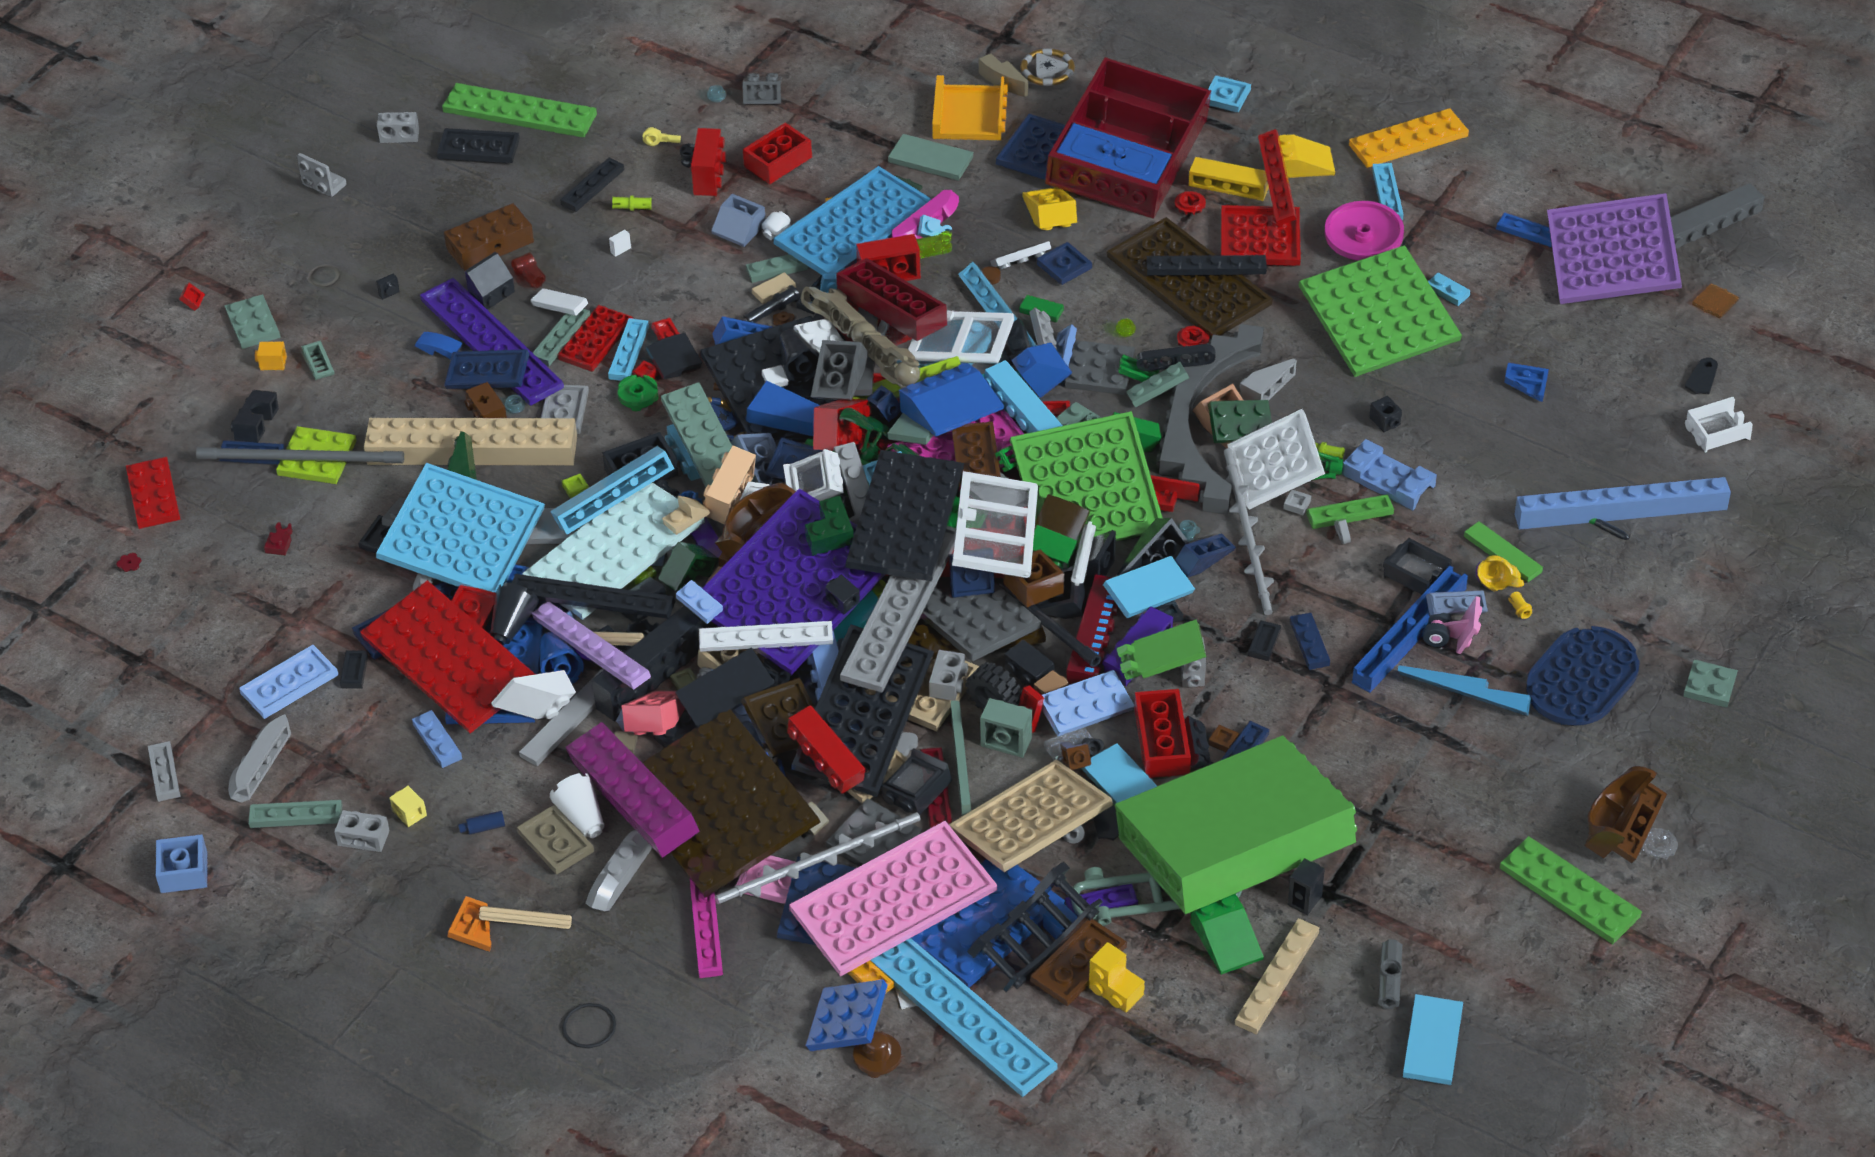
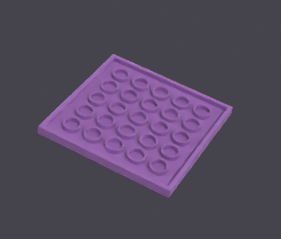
M1667 193L1547 210L1560 304L1682 288Z

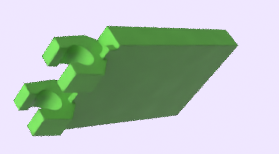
M1197 620L1135 640L1131 645L1125 644L1117 648L1118 656L1121 657L1122 664H1120L1121 671L1124 673L1126 680L1139 677L1140 675L1143 678H1147L1206 657Z

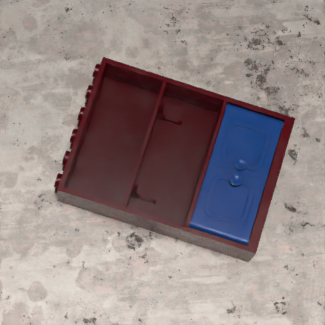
M1105 57L1048 155L1045 184L1154 219L1207 120L1212 91Z

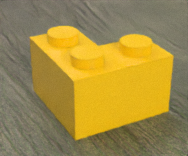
M1107 942L1090 959L1089 988L1094 994L1108 1000L1115 1008H1120L1127 1013L1144 995L1145 981L1126 969V954Z

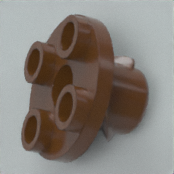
M875 1031L871 1043L854 1046V1062L868 1076L877 1078L880 1075L893 1071L901 1063L900 1044L891 1035L882 1031Z

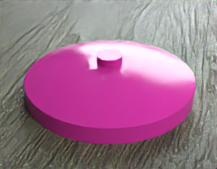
M1355 201L1341 205L1330 213L1325 223V239L1332 250L1343 257L1357 261L1400 247L1404 237V224L1401 217L1390 207L1372 201Z

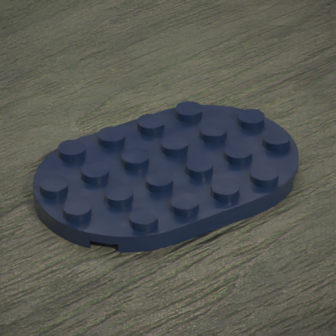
M1591 626V629L1579 630L1577 627L1557 638L1534 664L1528 674L1526 692L1527 695H1530L1531 705L1547 719L1560 725L1576 726L1590 724L1606 716L1633 685L1638 675L1640 661L1633 644L1618 632L1598 626Z

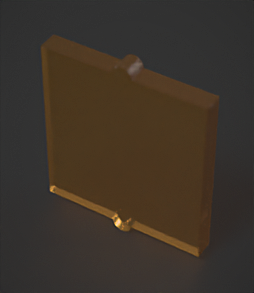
M1711 283L1692 302V305L1704 310L1705 313H1710L1721 319L1739 301L1740 297L1728 292L1727 289H1722Z

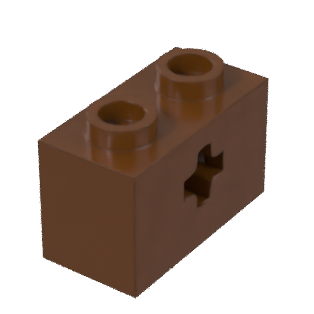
M488 382L465 391L467 399L464 402L467 410L473 412L474 418H507L504 404Z

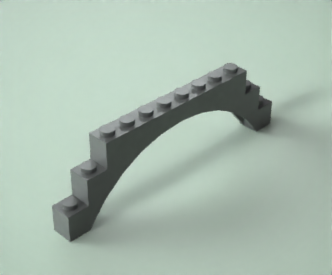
M1240 324L1239 331L1234 332V337L1213 335L1211 343L1207 344L1212 345L1216 350L1215 361L1207 365L1184 367L1189 379L1173 387L1172 393L1175 395L1170 397L1169 408L1172 409L1167 410L1166 422H1168V425L1164 424L1163 437L1165 439L1160 441L1159 451H1162V453L1157 454L1156 466H1160L1159 475L1178 477V480L1198 483L1200 485L1199 502L1203 503L1204 512L1228 515L1232 485L1214 472L1200 456L1191 438L1188 423L1189 416L1199 395L1218 375L1236 364L1260 356L1264 327ZM1188 354L1181 356L1183 359L1191 358Z

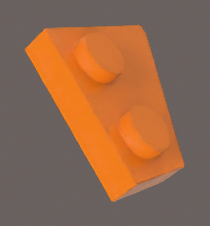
M466 896L448 931V937L490 952V924L487 920L479 919L480 907H488V904Z

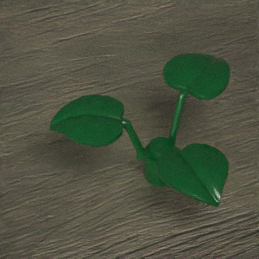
M845 408L841 412L839 419L851 421L867 430L863 446L860 449V459L870 463L878 460L880 449L876 444L882 434L888 437V432L891 428L882 424L877 419L864 416L853 408ZM873 429L878 431L873 443L867 445L870 432ZM893 443L885 449V451L894 449L896 452L901 451L904 454L920 456L917 452L903 444L897 445Z

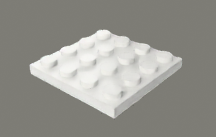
M1303 409L1227 444L1228 448L1232 450L1235 464H1237L1240 485L1249 486V490L1243 496L1248 509H1252L1325 474Z

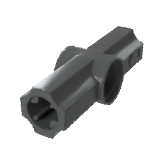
M1393 939L1382 942L1378 1005H1381L1384 1009L1399 1007L1402 944Z

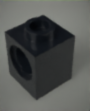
M1388 395L1371 403L1369 418L1383 432L1401 425L1402 409Z
M842 574L827 583L825 587L826 600L842 614H846L860 602L859 589Z

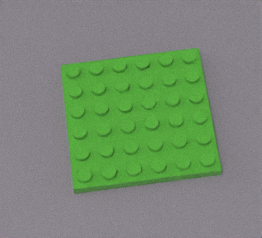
M1405 245L1299 281L1298 286L1354 377L1460 341L1462 338V334Z
M1132 411L1010 437L1021 481L1038 485L1035 522L1048 494L1089 510L1090 514L1085 524L1091 521L1092 525L1096 526L1094 537L1111 530L1116 531V541L1138 537L1143 534L1156 518H1162ZM1024 490V492L1029 496V491ZM1081 534L1077 541L1076 550H1078Z

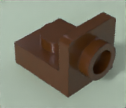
M1069 741L1060 743L1065 766L1074 770L1091 765L1089 747L1086 743L1075 746Z

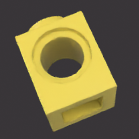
M409 786L397 791L390 797L392 811L407 827L427 816L424 801Z

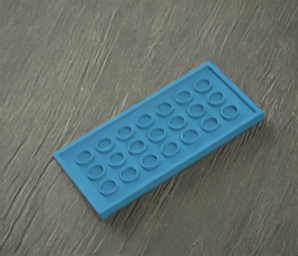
M878 166L774 237L773 244L821 275L838 273L857 263L856 244L892 238V230L928 203L931 198Z

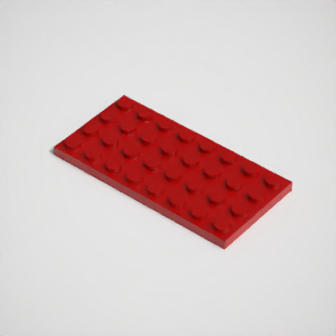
M428 580L360 631L361 636L469 733H472L501 710L500 708L493 707L491 702L513 678L536 675Z

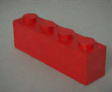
M811 705L789 718L787 729L789 736L801 745L804 754L813 759L817 769L825 773L834 788H837L843 794L864 781L865 767Z

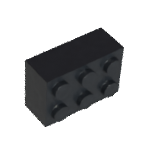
M660 432L602 452L604 469L609 476L656 446L660 447L666 452L675 469L652 482L654 484L659 480H668L678 476L677 458Z

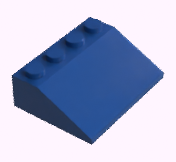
M962 363L955 368L945 370L932 377H927L920 382L910 384L899 390L900 411L930 431L934 436H939L1004 409L1003 403L980 371L969 363Z

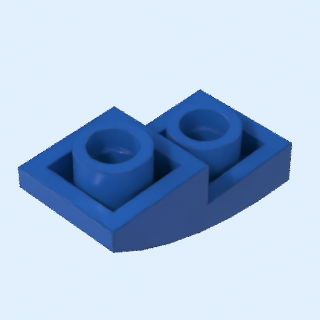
M423 332L415 344V347L430 355H433L436 351L451 359L452 353L458 352L462 346L461 342L451 337L433 332Z

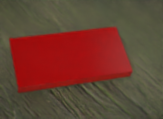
M598 305L557 354L558 360L593 372L623 335L628 319H633V317Z

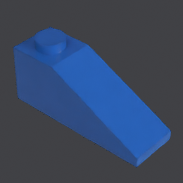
M722 316L712 335L715 345L772 328V326Z

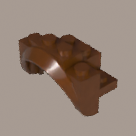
M776 483L764 486L762 489L745 496L728 513L723 534L715 544L728 559L732 558L774 515L772 513L778 510L796 491L786 484Z
M1633 766L1611 782L1598 795L1588 813V834L1590 835L1584 845L1603 859L1611 851H1614L1630 863L1637 859L1667 796V793L1650 783L1657 774L1655 771L1642 766Z

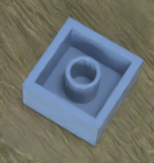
M203 835L156 840V879L161 893L207 888V849Z

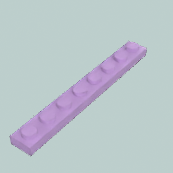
M547 602L532 612L535 621L632 689L637 688L651 677L649 670L552 603Z

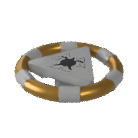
M1047 48L1035 50L1027 54L1021 62L1020 69L1022 75L1031 83L1041 86H1054L1070 79L1074 73L1075 64L1073 59L1065 52ZM1049 56L1059 57V58L1063 59L1064 62H1063V61H1060V60H1057V59H1055V58L1049 57ZM1034 58H1036V77L1027 69V65ZM1068 69L1062 76L1055 78V73Z

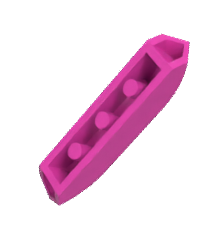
M943 190L892 230V238L915 234L916 240L919 241L923 238L917 235L920 217L926 215L941 220V224L956 210L959 196L952 190Z

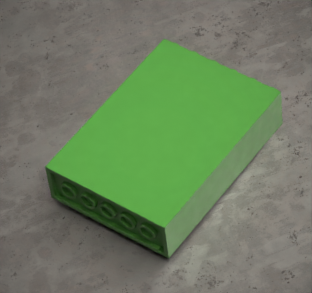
M1283 735L1115 804L1119 839L1185 914L1297 868L1304 858L1313 861L1356 843L1355 832H1357V827L1354 821L1356 810L1351 801L1348 802L1341 791L1336 789L1329 779L1324 777L1318 768L1312 765L1306 756L1301 754L1295 745L1289 742Z

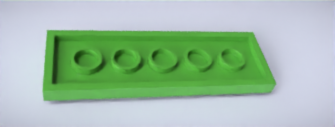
M1529 836L1500 863L1501 870L1611 944H1614L1641 917V910Z

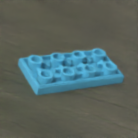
M1172 556L1106 580L1103 584L1126 618L1145 612L1150 607L1155 608L1189 595L1195 590Z
M1118 744L1091 757V765L1081 768L1102 792L1112 798L1114 805L1157 787Z
M1415 994L1403 1077L1451 1085L1463 1002Z

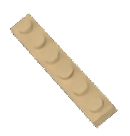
M1298 918L1235 1019L1236 1026L1254 1034L1258 1033L1319 934L1320 927Z

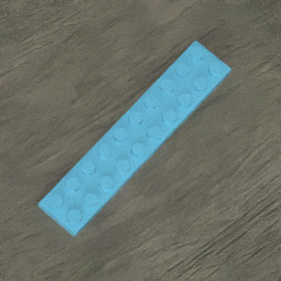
M911 938L870 960L894 982V986L1020 1096H1025L1057 1070V1063Z

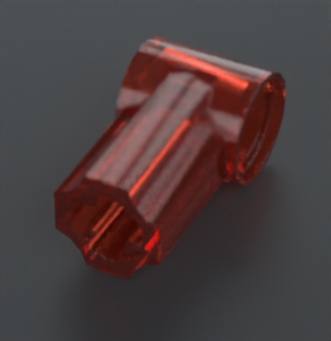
M531 253L511 260L515 274L517 276L522 275L531 287L537 289L546 281L544 273L538 268Z

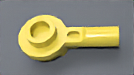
M653 127L646 129L642 135L644 143L649 146L658 145L660 141L680 143L681 136L663 134L660 130Z

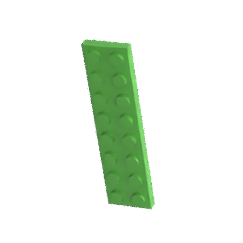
M459 83L455 84L442 106L445 113L583 138L597 115V109L593 107Z

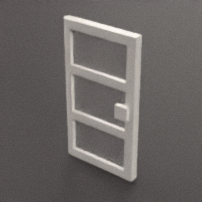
M947 310V326L918 341L882 320L877 332L886 336L898 348H907L915 356L916 361L940 362L958 356L960 363L998 364L1014 322L1013 313L956 312Z
M963 471L952 565L1025 578L1030 577L1038 485L1031 482Z

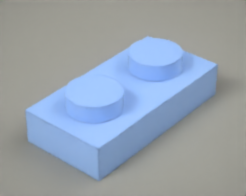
M692 580L676 593V598L707 624L723 611V606Z

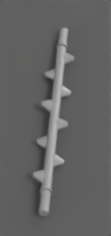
M1227 448L1224 450V456L1229 476L1225 481L1232 485L1236 503L1229 511L1240 516L1244 536L1239 540L1238 544L1248 547L1251 564L1244 571L1245 574L1255 575L1259 591L1258 597L1261 599L1264 614L1270 615L1273 611L1267 588L1274 580L1273 578L1263 576L1259 556L1265 550V547L1263 545L1256 546L1251 528L1258 522V517L1248 516L1243 496L1249 490V486L1240 485L1237 464H1235L1232 450Z
M916 812L899 820L895 819L894 822L889 824L876 822L875 830L853 839L840 834L839 845L814 855L803 852L801 853L800 861L778 870L765 865L763 866V876L740 886L736 885L730 890L715 895V901L717 904H721L735 897H741L742 894L747 892L758 898L761 896L762 886L786 876L797 879L799 878L800 870L822 861L835 866L837 865V855L860 845L872 848L874 847L875 839L896 830L900 831L902 828L920 821V815Z

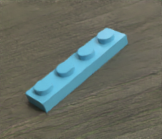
M1392 163L1372 164L1379 203L1393 209L1403 220L1404 214Z
M628 319L608 373L609 379L621 381L632 374L649 328L647 320Z

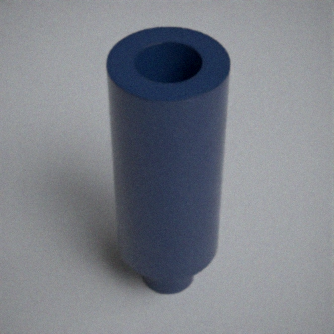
M502 811L467 818L466 823L458 824L460 833L469 831V835L505 827Z

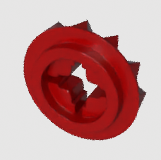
M1183 192L1175 198V208H1178L1179 212H1185L1186 215L1188 213L1193 215L1196 212L1201 213L1202 209H1205L1206 199L1197 192Z
M1198 326L1184 327L1177 334L1178 345L1184 347L1207 344L1209 342V334Z

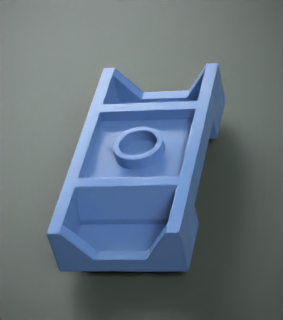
M1367 439L1343 462L1342 468L1343 476L1381 495L1388 494L1391 500L1412 511L1416 508L1421 494L1428 487L1434 488L1436 485L1437 474L1421 466L1414 470L1384 455L1383 447Z

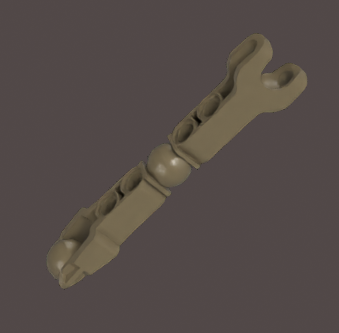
M815 287L804 288L801 302L809 310L824 316L842 333L852 338L853 342H861L868 352L867 355L880 367V373L892 384L899 385L901 389L910 384H915L919 380V362L915 360V356L907 348H898L886 336L876 332L874 326L866 321L846 301L847 295L839 289L832 288L829 289L828 293L820 291ZM810 294L814 297V301L810 300Z

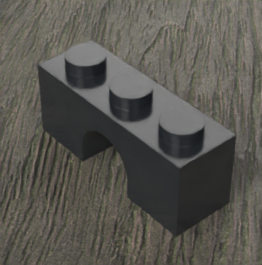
M252 390L242 408L239 409L238 415L231 422V431L234 433L235 441L254 443L260 441L265 433L264 420H272L279 409L276 392Z

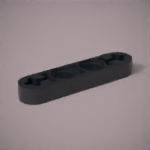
M1210 344L1142 351L1137 355L1136 366L1141 371L1167 369L1178 362H1181L1183 367L1207 365L1215 361L1216 350ZM1188 354L1191 358L1183 359L1181 356ZM1170 357L1171 360L1162 361L1161 358Z

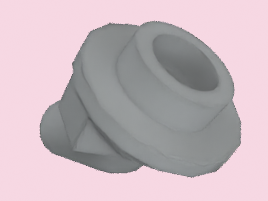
M1080 825L1062 837L1069 843H1078L1084 837V828Z

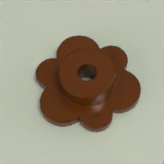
M782 311L773 315V324L778 326L791 322L795 319V316L792 313Z

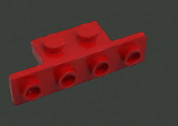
M1150 475L1160 510L1173 512L1177 498L1198 501L1200 487L1198 483Z

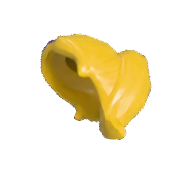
M1498 555L1489 556L1476 566L1475 573L1478 581L1493 592L1503 590L1508 586L1520 588L1524 585V581L1521 580V573L1517 567Z

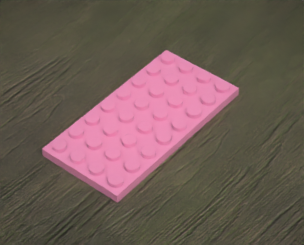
M943 821L789 904V909L836 972L842 976L995 892L997 884L948 823Z

